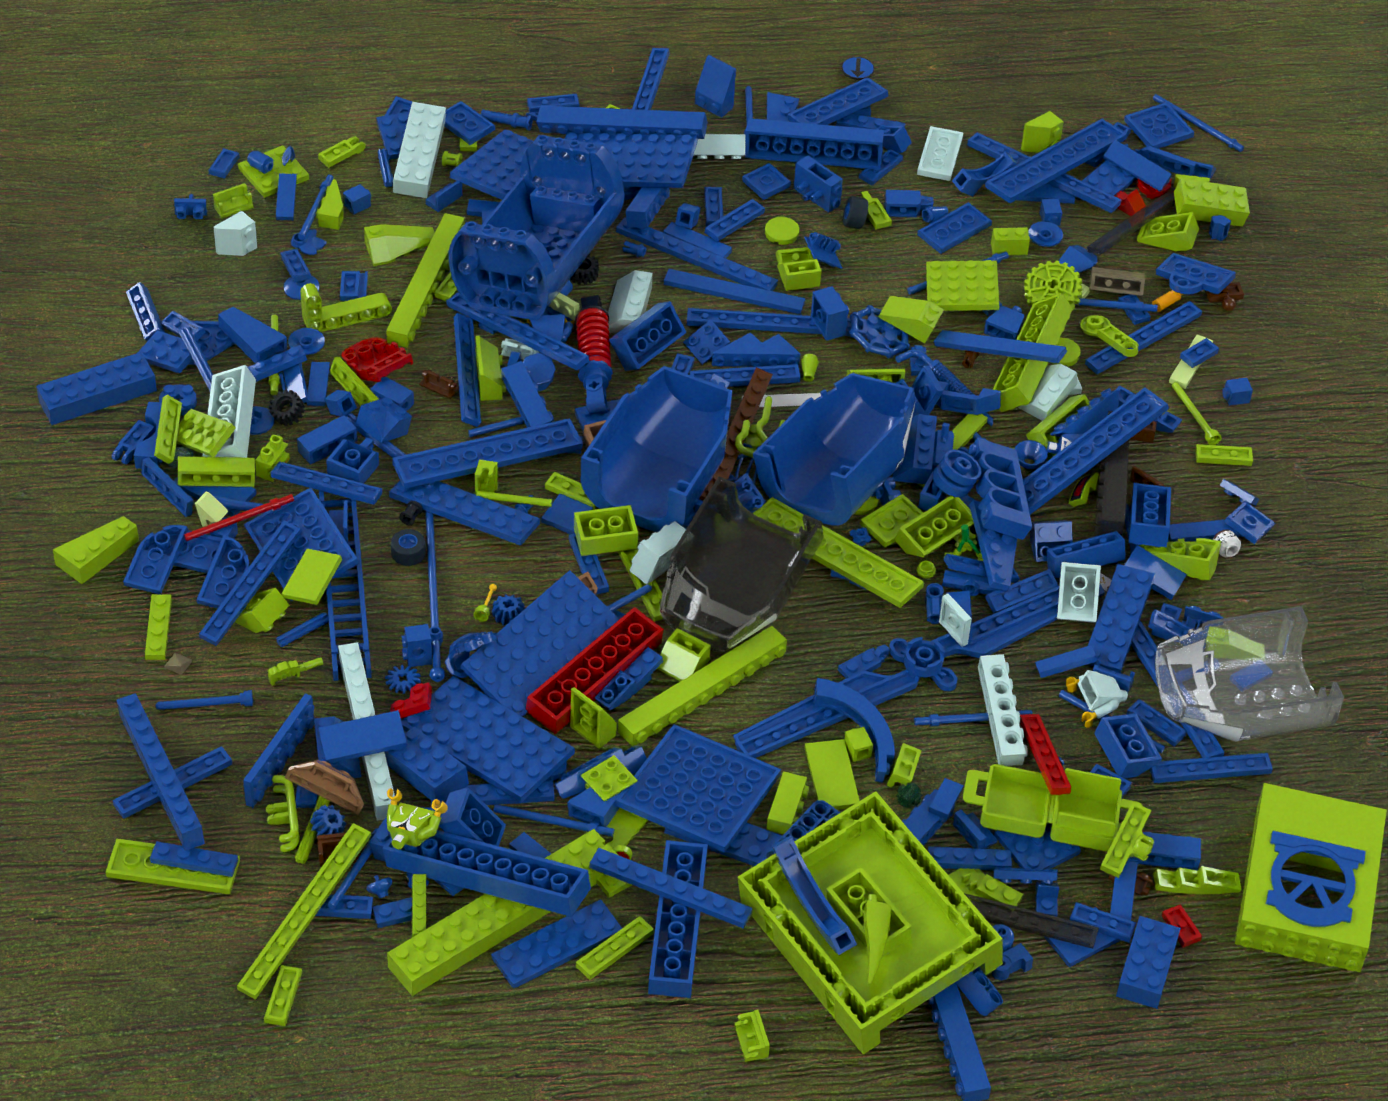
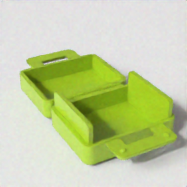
M998 764L991 765L989 773L969 770L963 793L964 802L983 806L980 824L985 828L1041 838L1045 833L1046 824L1050 823L1052 824L1050 837L1053 841L1108 852L1121 826V823H1119L1120 808L1129 810L1132 802L1142 806L1137 801L1122 799L1120 778L1069 768L1065 769V774L1072 787L1070 794L1051 795L1042 774L1039 772ZM978 780L987 782L984 797L976 795Z

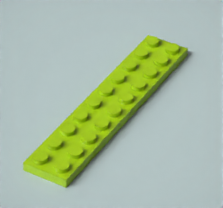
M773 497L748 517L750 524L762 527L786 538L785 543L899 608L924 587V581Z

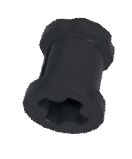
M411 500L408 502L405 511L400 513L399 518L402 523L412 526L417 515L423 512V508L418 502Z

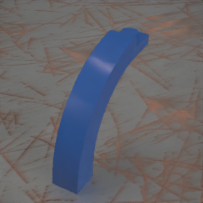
M817 678L814 688V706H822L839 711L854 720L860 727H865L875 753V781L883 782L885 775H889L890 766H892L895 756L893 737L885 719L878 709L857 691L838 682Z
M788 836L772 845L779 860L778 863L790 886L830 947L840 955L856 946L857 943L849 927L840 919L826 900L807 868L793 838Z

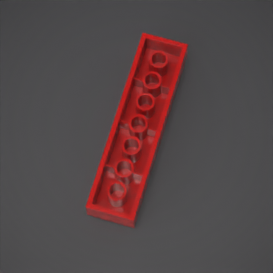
M632 608L527 697V713L554 734L558 733L571 721V689L573 687L594 702L597 694L620 670L624 672L647 647L655 650L662 644L664 629L637 608Z

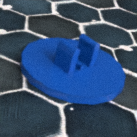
M254 406L252 409L250 434L260 435L266 433L274 425V418L267 408Z

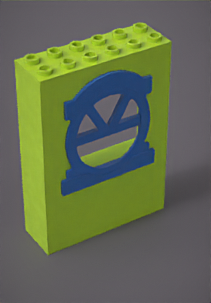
M1264 783L1256 810L1235 944L1246 948L1263 950L1264 952L1281 954L1286 957L1299 958L1308 962H1317L1331 967L1361 972L1370 943L1387 809ZM1289 860L1343 872L1345 883L1283 870L1282 867ZM1281 879L1300 884L1290 894H1287ZM1310 886H1313L1323 908H1309L1297 903L1295 900ZM1324 889L1344 894L1335 904H1332Z

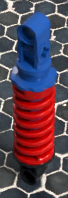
M599 295L581 298L582 309L575 316L578 350L589 355V362L582 366L578 373V378L583 382L587 392L586 404L589 414L608 410L606 389L613 374L609 343V314L602 308Z

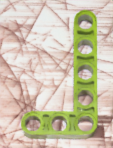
M306 284L300 291L303 321L307 328H313L320 332L385 317L392 312L391 304L384 293H377L322 307L321 297L314 284Z

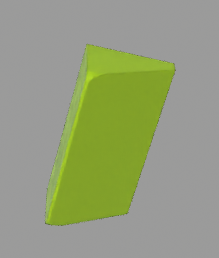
M808 247L783 249L776 252L778 264L813 260L812 253Z

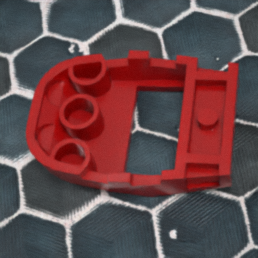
M377 337L364 339L346 348L341 354L343 361L360 379L380 382L381 377L388 376L390 372L401 369L406 364H413L412 354L406 355V350L403 347L399 348L398 343L393 341L389 344L387 339Z

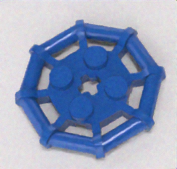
M867 305L866 308L858 312H852L850 315L851 330L849 334L863 346L865 352L880 354L889 359L898 353L908 351L910 348L908 343L909 334L896 329L895 326L881 318L875 317V315L879 316L882 311L881 309ZM866 315L868 316V319H862V317Z

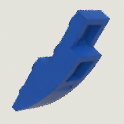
M647 647L624 672L620 670L594 699L609 711L623 704L651 680V674L664 661L663 657Z

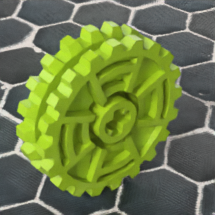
M1047 261L1046 264H1038V268L1033 267L1031 269L1032 273L1027 274V279L1024 281L1025 299H1028V306L1060 293L1072 306L1073 310L1075 309V304L1079 305V298H1082V279L1079 278V272H1074L1075 268L1073 266L1068 267V263L1060 264L1059 261H1055V263Z

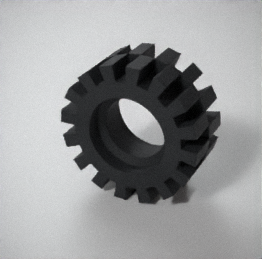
M589 254L569 280H572L573 283L578 282V285H581V283L587 285V282L591 284L593 281H596L599 270L598 260L594 256L590 257Z
M283 390L284 393L279 391V395H274V400H270L269 412L280 425L288 426V423L293 425V421L297 423L299 421L297 418L303 417L301 413H305V404L296 392ZM293 403L288 411L281 412L285 405Z

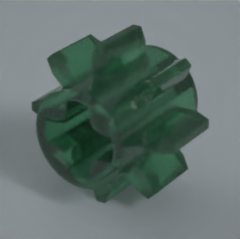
M907 783L906 786L901 784L897 789L898 794L896 797H898L897 800L901 806L905 808H911L912 805L917 807L921 802V790L916 784Z

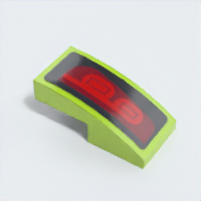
M1097 472L1084 476L1078 481L1071 493L1068 504L1075 507L1087 503L1089 492L1096 490L1099 476Z

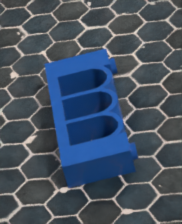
M977 438L970 445L968 454L981 467L982 474L978 478L976 490L983 498L979 503L983 528L1023 540L1032 529V522L1017 450Z

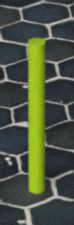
M477 491L476 496L489 500L552 507V499Z

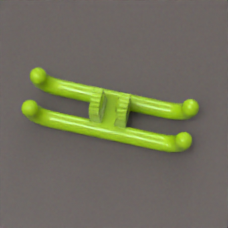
M274 775L272 781L284 785H275L273 791L285 794L287 802L267 805L266 812L270 814L267 817V822L269 825L290 824V832L279 837L282 843L291 841L280 846L281 852L285 853L294 850L300 840L294 786L284 775Z

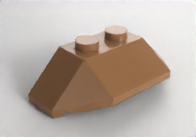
M319 760L309 761L289 767L285 778L357 815H359L364 805L355 779L346 771H339L333 768L328 762Z

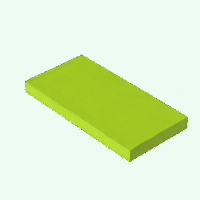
M845 740L805 743L804 748L816 799L827 802L836 810L848 809L859 802Z

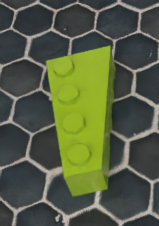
M122 516L53 549L55 565L83 584L139 541L137 525Z

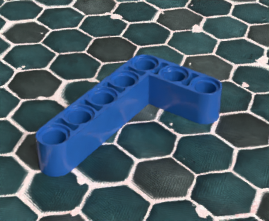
M817 800L776 843L788 836H791L796 841L840 814V812L827 802ZM772 847L766 853L763 861L775 854Z

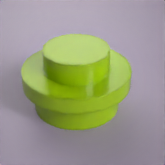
M926 560L917 566L916 571L920 577L928 579L935 575L936 568L931 561Z

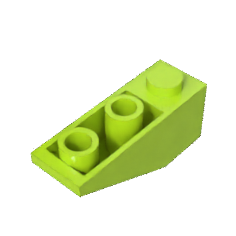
M333 179L331 185L327 186L326 196L321 200L320 209H317L316 219H318L319 227L339 230L344 219L343 203L337 181Z

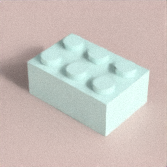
M676 521L670 525H665L658 533L654 532L649 539H644L637 547L639 550L631 561L633 564L630 572L644 583L649 584L681 561L692 534Z

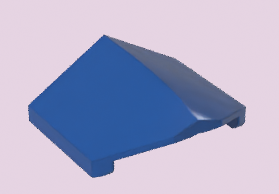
M1072 245L1067 248L1059 262L1060 264L1068 263V267L1073 266L1075 268L1074 272H1079L1080 274L1097 264V256L1080 245Z

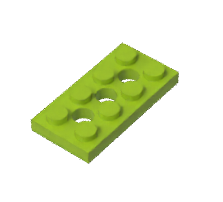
M190 409L179 424L176 443L214 458L236 427L232 423Z

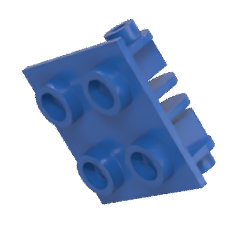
M817 232L811 233L809 237H804L814 259H817L818 262H825L831 267L843 268L835 253L841 247L838 240Z
M709 320L683 341L702 365L712 358L713 352L731 343L712 320Z
M1185 606L1182 623L1195 629L1197 624V631L1199 626L1203 625L1201 633H1204L1205 627H1207L1206 635L1208 626L1222 627L1224 617H1221L1217 612L1210 611L1208 613L1201 611V608L1197 606Z

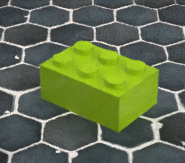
M631 505L574 512V531L581 556L637 549L638 530Z

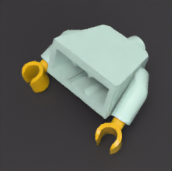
M1087 670L1084 675L1079 676V679L1068 677L1066 680L1067 691L1070 693L1075 692L1078 685L1090 711H1094L1093 713L1084 712L1081 721L1087 720L1085 722L1086 728L1093 725V719H1099L1116 710L1119 704L1125 702L1128 697L1127 691L1120 690L1113 677L1096 671Z

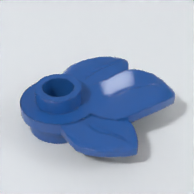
M314 229L308 230L304 240L298 238L299 233L294 234L291 239V245L294 248L300 249L302 253L308 255L317 254V250L322 249L327 244L325 240L316 237L317 230Z

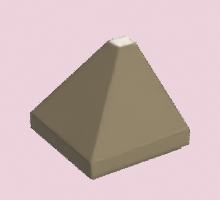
M174 653L164 667L182 675L191 664L192 659Z

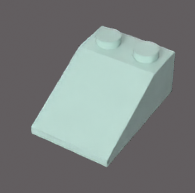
M1062 562L1057 619L1096 623L1100 565Z

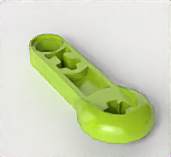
M1091 315L1081 320V330L1085 334L1099 337L1124 356L1134 357L1138 354V343L1113 326L1107 318Z

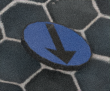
M862 57L848 58L841 67L843 74L854 80L870 78L875 70L872 62Z

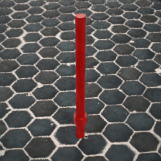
M290 494L279 499H271L269 503L186 533L184 538L186 541L269 510L275 511L280 509L281 506L293 502V495Z

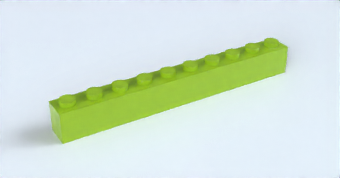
M444 214L386 330L387 343L390 344L394 341L398 343V346L408 348L410 342L414 341L415 332L421 326V319L426 316L427 307L432 304L433 295L439 287V283L444 279L445 270H448L450 267V244L465 224V217Z
M773 626L768 627L618 719V733L631 746L643 743L648 737L659 733L663 728L675 723L682 716L690 714L698 706L706 704L711 698L722 694L729 687L737 685L740 680L753 675L761 667H766L774 659L782 657L786 653L787 639Z

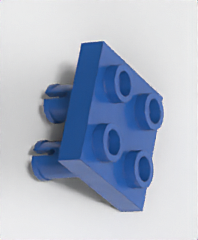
M747 473L717 493L738 525L746 521L751 514L766 503Z

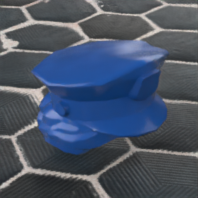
M542 353L525 357L523 364L529 368L532 382H536L539 391L545 390L553 382L554 372L556 371L552 358Z

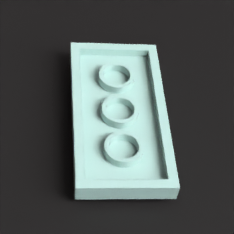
M930 126L917 175L951 181L963 139V132Z

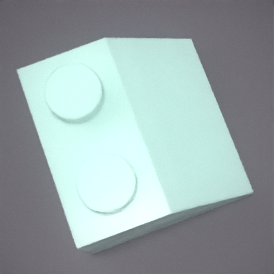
M243 211L214 226L215 247L218 255L244 256L257 248L255 221Z

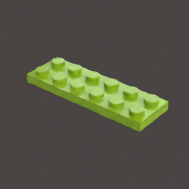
M116 839L106 869V877L231 894L240 863V856H238V863L233 877L151 863L150 857L155 844Z

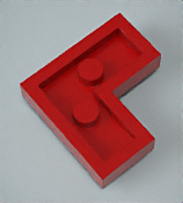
M430 682L416 684L410 690V698L397 700L391 704L390 712L399 710L400 718H404L429 710L432 696Z

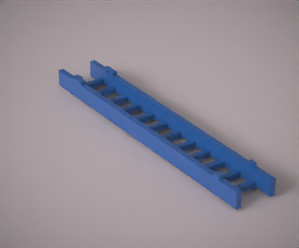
M319 490V500L324 508L344 506V500H348V506L352 507V513H349V520H353V527H348V534H354V541H348V545L350 548H355V556L359 561L356 570H347L334 577L358 576V584L331 586L330 581L326 588L333 680H339L338 667H341L339 660H337L339 645H336L335 637L363 635V643H358L359 649L363 650L365 655L362 661L363 665L366 666V677L372 678L356 500L324 501V491ZM359 591V599L332 601V593ZM360 605L361 613L333 615V607ZM362 621V628L335 630L334 622Z

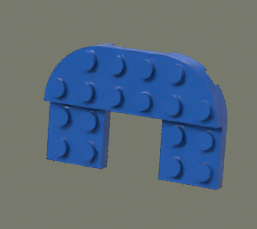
M170 525L163 527V530L155 534L152 532L144 538L137 548L123 583L127 587L161 595L173 566L206 573L207 576L197 597V603L218 609L248 569L250 563L243 546L229 536L223 535L222 538L205 534L186 541L184 534L191 532L187 526Z

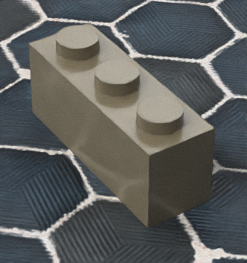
M1092 267L1090 289L1143 296L1145 273Z

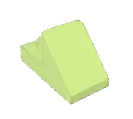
M207 491L195 503L202 527L220 521L228 513V510Z

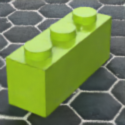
M783 771L767 819L768 831L784 835L799 819L797 815L798 813L802 814L804 807L803 797L807 798L809 786H806L807 777Z

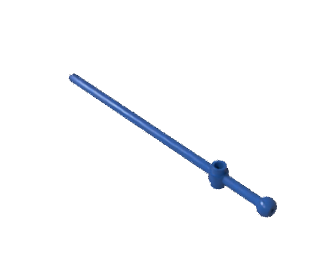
M426 511L431 628L429 631L433 658V668L430 670L429 675L431 680L440 682L445 677V671L441 668L440 646L444 638L438 619L433 513Z

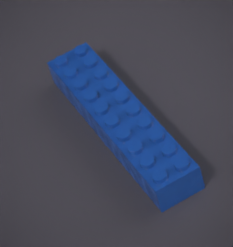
M437 830L435 836L426 839L418 847L405 844L399 850L393 847L392 838H390L382 848L387 867L412 874H426V878L570 917L573 916L591 889L589 874L586 869Z

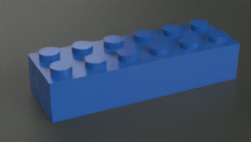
M142 352L36 386L39 403L51 425L157 391L155 375Z

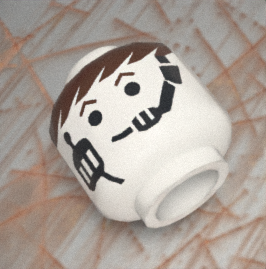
M1229 529L1219 531L1213 538V540L1221 541L1219 554L1222 557H1233L1240 550L1241 541Z

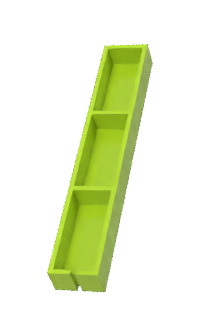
M592 829L545 859L588 870L592 887L597 884L598 878L605 875L589 868L590 861L597 849L601 848L616 855L618 854L609 844L605 845V840L595 829ZM484 894L387 952L388 968L408 992L414 996L551 911Z

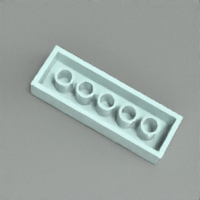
M412 102L393 178V193L422 198L428 197L445 125L446 107Z
M246 365L212 375L208 415L232 423L236 427L215 457L247 458L256 379Z

